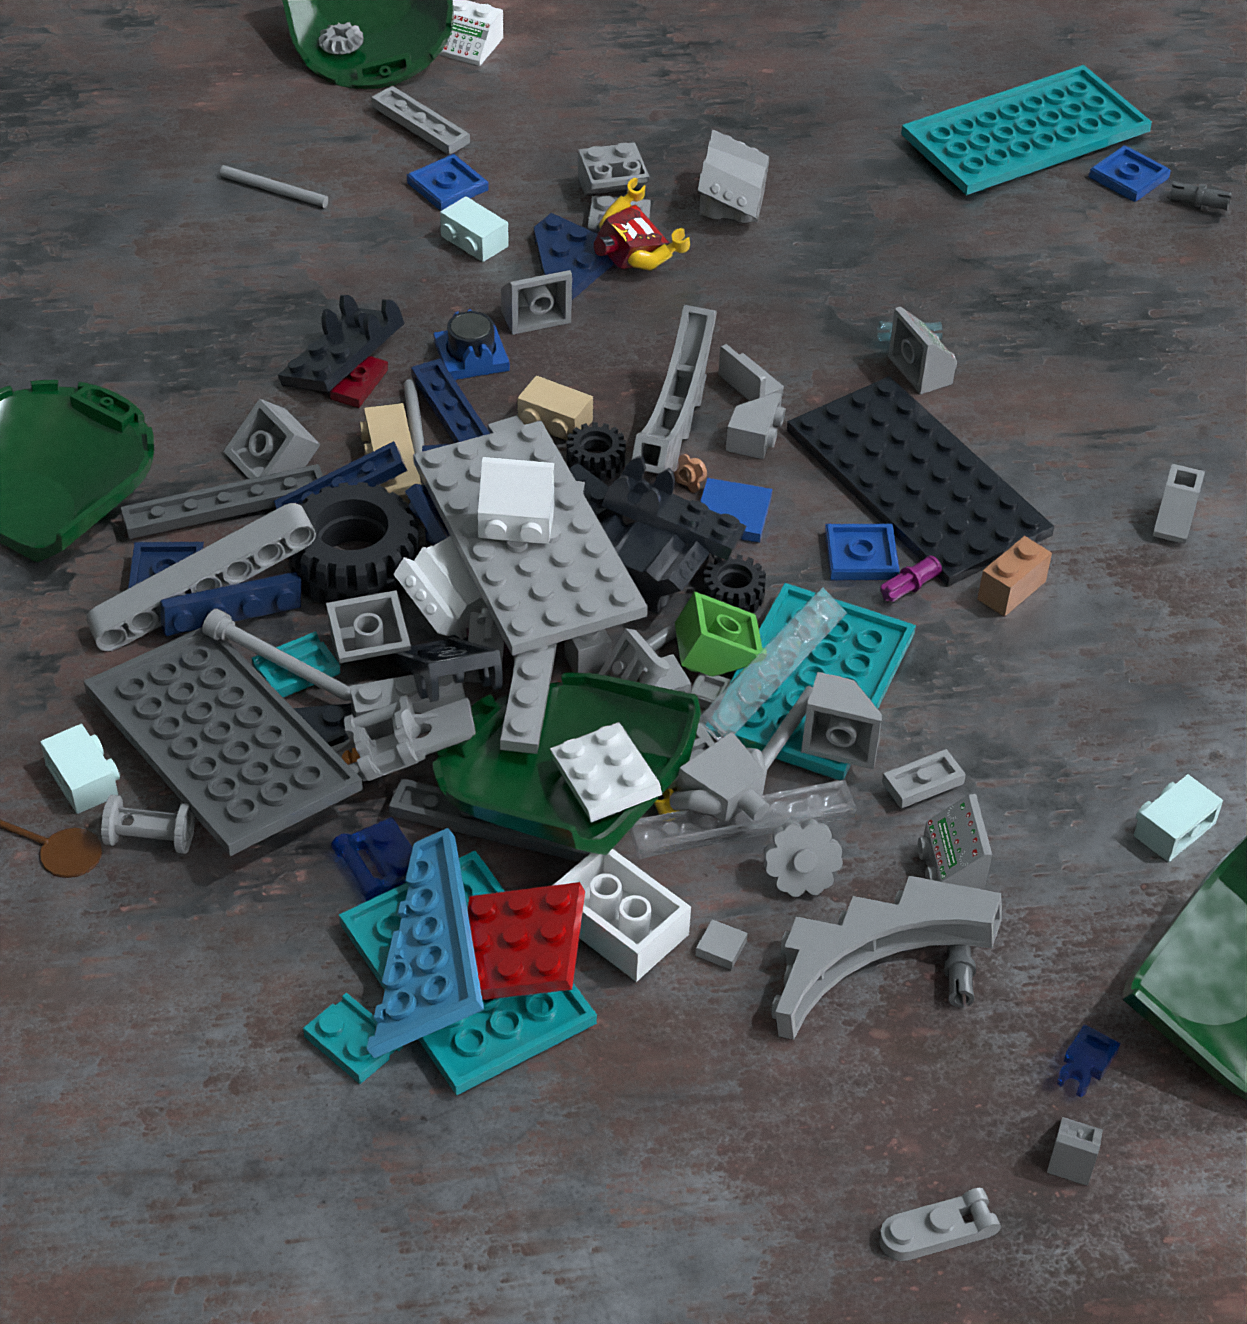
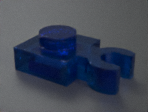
M1084 1024L1066 1051L1064 1062L1068 1064L1061 1068L1057 1085L1062 1087L1067 1079H1076L1080 1083L1076 1095L1079 1097L1084 1096L1088 1090L1091 1076L1099 1081L1101 1080L1117 1055L1121 1043Z

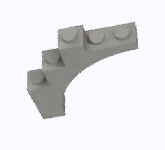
M689 305L683 306L674 351L660 397L647 425L642 432L636 435L632 459L637 456H643L646 465L645 471L659 474L667 468H670L673 472L677 469L682 439L689 438L694 407L701 406L707 376L705 371L717 314L715 310Z
M909 876L904 891L898 890L894 904L853 896L848 910H842L838 925L796 917L791 931H785L781 942V953L786 955L787 963L784 976L785 988L782 996L776 995L772 1006V1018L777 1021L779 1037L794 1040L805 1017L820 998L845 976L872 961L900 951L934 945H969L993 948L1002 920L1001 893Z

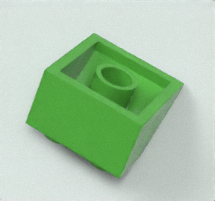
M694 591L674 622L681 665L695 673L701 672L709 676H717L761 663L764 659V653L756 615Z

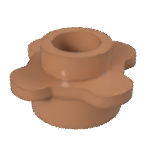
M683 454L678 458L679 467L674 472L675 481L686 485L692 493L698 492L700 490L699 483H702L707 476L706 466L700 459H690L689 455Z

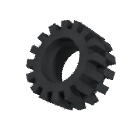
M592 422V427H588L587 423L581 425V430L576 427L573 429V434L569 433L566 451L568 467L571 468L578 463L595 477H599L601 481H605L606 475L612 479L615 477V473L620 474L622 472V467L625 466L626 440H624L622 432L618 434L616 427L609 430V424L603 423L602 427H598V422ZM598 450L603 451V453H591L588 451Z
M737 554V559H732L730 556L728 561H723L720 557L714 559V563L710 562L707 565V570L705 569L703 595L747 612L751 610L755 613L758 610V606H762L764 600L765 570L761 571L762 566L759 563L753 565L754 559L750 557L744 561L743 555ZM737 583L743 585L744 587L729 588L725 586V584Z

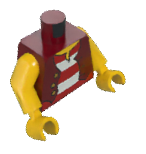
M632 178L627 185V194L624 197L620 196L603 215L599 223L600 231L593 244L594 251L599 256L608 255L617 267L621 269L639 268L650 271L673 256L671 253L674 251L678 253L687 252L690 247V238L684 239L685 230L679 228L673 231L672 243H670L636 204L631 206L630 203L632 201L638 202L644 198L646 187L644 185L639 191L632 190L638 183V178Z

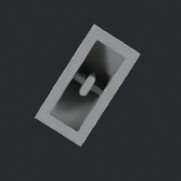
M1062 1117L1047 1173L1088 1186L1100 1149L1103 1130Z

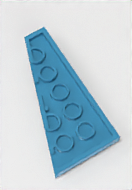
M449 828L417 841L413 845L405 880L409 885L406 900L400 902L398 914L401 917L399 930L393 932L382 984L386 988L382 1004L376 1006L374 1019L377 1021L375 1036L369 1037L366 1049L374 1058L484 1010L456 839Z

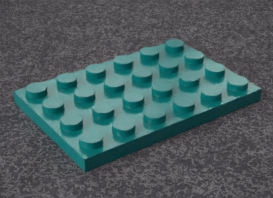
M784 583L759 629L764 659L761 663L737 669L707 723V732L710 736L717 739H722L732 732L745 748H755L762 752L807 686L813 687L817 672L854 680L878 709L914 637L916 625ZM805 714L776 756V759L843 781L851 764L801 753L806 719Z
M476 851L459 858L467 908L470 896L506 892ZM408 883L339 914L341 927L384 990L386 987L382 984L393 932L399 930L401 917L398 914L400 902L406 900ZM573 983L572 990L482 1000L484 1010L418 1040L457 1096L597 1024V1014Z

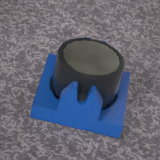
M471 309L461 313L457 311L447 323L446 331L433 333L439 357L454 380L510 371V362L492 319L484 313L472 311Z

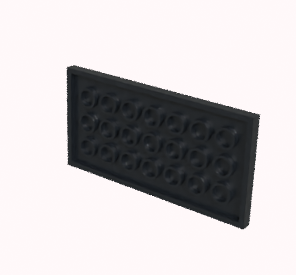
M890 376L787 421L786 431L883 524H893L894 535L921 561L930 555L937 558L942 567V572H940L938 577L948 587L984 570L1024 536L1039 543L1053 535L1054 525Z

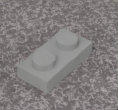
M945 749L883 773L882 784L902 809L964 784L966 774L948 750Z

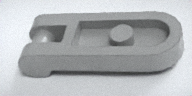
M974 1188L960 1197L895 1214L887 1218L882 1224L879 1243L880 1248L888 1257L898 1261H906L989 1238L1000 1231L1001 1225L997 1216L994 1213H990L987 1207L989 1199L984 1189ZM972 1214L975 1221L965 1224L962 1216Z

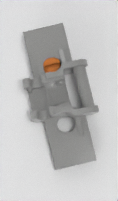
M406 694L400 697V701L357 717L353 715L344 717L345 731L349 739L331 748L358 774L363 782L370 781L414 765L426 759L425 755L471 739L472 735L476 733L468 698H464L422 714H415L412 702ZM389 720L393 721L394 734L377 740H371L365 730ZM430 731V733L424 736L423 738H417L420 734Z

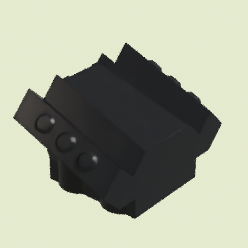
M616 515L604 518L600 523L648 606L647 610L659 613L660 609L667 605L670 594L680 592L685 588L710 554L697 541L685 544L676 534L637 521L626 525Z

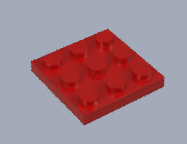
M580 882L469 897L467 911L482 1000L572 990L585 890Z

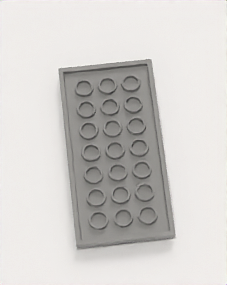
M542 421L413 454L414 465L512 656L647 617L648 606ZM483 457L554 463V515L549 544L478 538V505Z

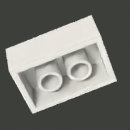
M614 849L607 855L591 852L553 884L561 885L576 882L582 884L585 890L579 938L636 982L689 935L691 906Z

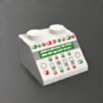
M453 0L454 22L452 31L439 55L480 66L503 39V10L488 4H479L468 0Z

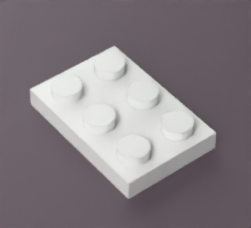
M619 722L610 726H604L595 732L576 739L567 740L563 744L550 748L553 761L591 822L662 795L659 781Z

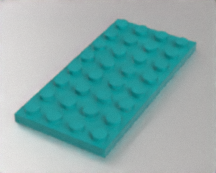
M1081 65L903 124L901 135L964 194L968 195L1150 132L1152 121L1085 65Z

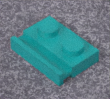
M316 631L276 647L330 677L340 674L338 661L325 643L319 640ZM260 655L251 657L252 666L282 697L314 685Z
M348 993L342 996V1000L339 1003L330 1005L303 1027L304 1037L359 1084L390 1060L389 1056L392 1053L403 1049V1046L376 1058L366 1050L369 1037L375 1036L377 1021L372 1013Z

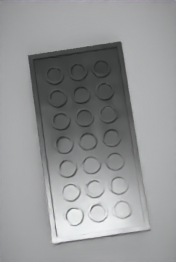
M203 627L83 682L85 691L178 798L183 803L189 805V810L229 856H232L363 790L362 779L227 640L219 639L217 641L205 635L202 631Z

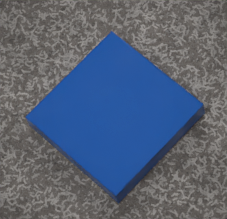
M1124 145L1092 167L1089 178L1136 202L1166 181L1170 176L1171 170Z
M455 154L407 174V183L440 211L464 197L472 198L489 190L488 181Z
M707 478L701 502L706 504L710 510L719 514H730L736 517L740 523L746 525L742 540L760 543L772 498V489Z
M825 524L830 580H890L899 575L900 570L893 524Z

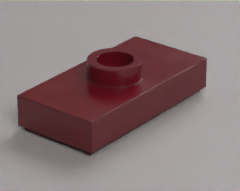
M368 356L330 391L331 399L360 408L388 371V361Z

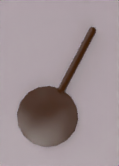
M0 820V828L43 844L40 850L41 863L45 870L54 876L62 878L79 877L90 872L99 863L102 856L101 842L89 830L68 828L46 838Z

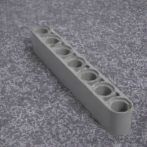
M296 503L286 504L95 606L87 614L86 621L97 647L102 651H114L160 627V600L239 584L308 547L315 540L316 533L303 507Z

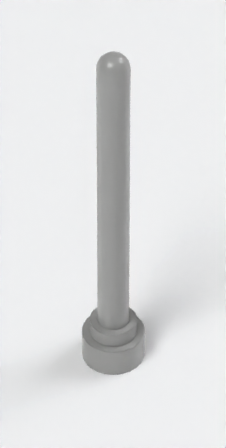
M214 609L206 617L202 628L205 635L217 641L219 639H230L342 700H350L349 686L235 626V622L231 620V616L227 613Z

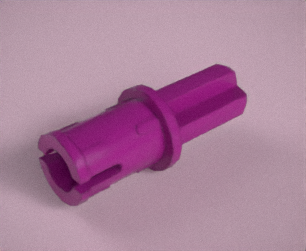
M930 555L912 567L906 566L902 568L899 575L881 585L880 591L883 599L894 602L910 591H919L922 584L940 575V572H942L940 562L937 558Z

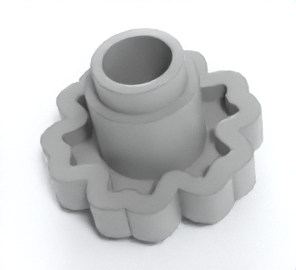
M811 818L806 819L801 826L796 821L789 820L783 826L773 831L772 837L775 843L769 844L764 848V867L770 876L775 877V884L780 891L788 892L793 897L800 896L805 890L812 895H818L824 889L833 885L834 877L832 872L840 870L843 865L841 858L842 847L838 841L832 839V833L827 825L818 823Z

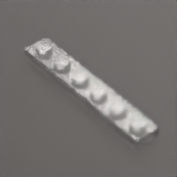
M824 588L816 592L706 708L700 716L699 722L717 741L731 732L735 734L847 612Z
M840 780L762 795L761 797L770 807L767 813L758 821L752 820L744 811H741L729 821H721L713 815L693 810H682L640 818L629 832L638 859L771 834L776 828L783 826L789 820H794L801 826L809 818L816 820L818 823L853 818L856 816L857 807L846 781Z

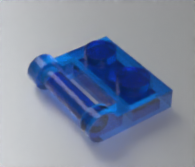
M392 817L354 834L343 833L333 839L331 843L333 851L338 857L344 859L361 885L360 892L366 901L407 883L405 880L413 847ZM362 849L366 851L383 879L380 880L373 877L358 851Z

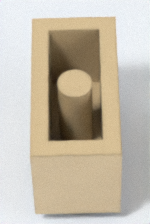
M537 375L517 398L518 417L524 425L542 421L550 435L566 441L568 440L569 433L573 434L574 428L577 427L581 430L582 424L587 423L589 426L593 421V396Z

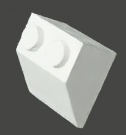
M483 457L478 505V538L549 544L554 515V463Z

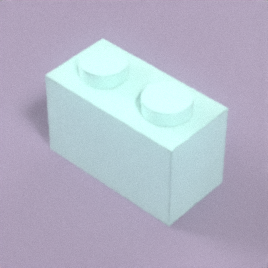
M464 197L440 211L441 236L478 260L484 262L508 247V222L470 198Z
M83 724L40 741L45 764L76 814L106 802L110 795H118L116 780L120 779L118 769L111 758L108 760L104 758L103 747L95 734L90 736Z
M1187 774L1176 784L1174 782L1169 783L1162 791L1160 797L1154 802L1147 801L1141 806L1136 814L1138 822L1134 837L1169 863L1216 824L1223 800Z

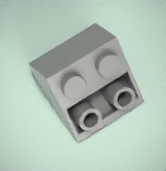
M635 142L578 149V180L584 195L627 190L628 182L632 178H638V183L634 189L642 188L649 182V174Z

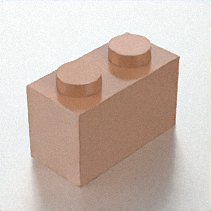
M1024 536L983 570L977 600L1005 617L1046 582L1052 552Z

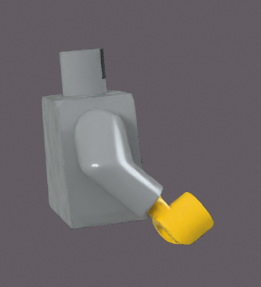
M729 733L680 767L677 784L678 792H673L670 788L666 789L662 794L664 799L654 802L660 817L670 818L680 810H693L713 815L721 821H729L738 813L744 811L752 820H760L770 807L761 797L767 775L762 753L759 749L745 748L735 734Z

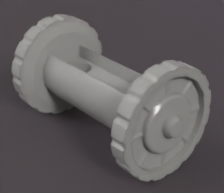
M110 795L102 816V841L104 845L114 846L119 835L174 841L176 853L186 854L189 851L193 838L195 816L189 810L190 807L187 803H182L178 813L124 808L121 796ZM124 819H134L131 825H122Z

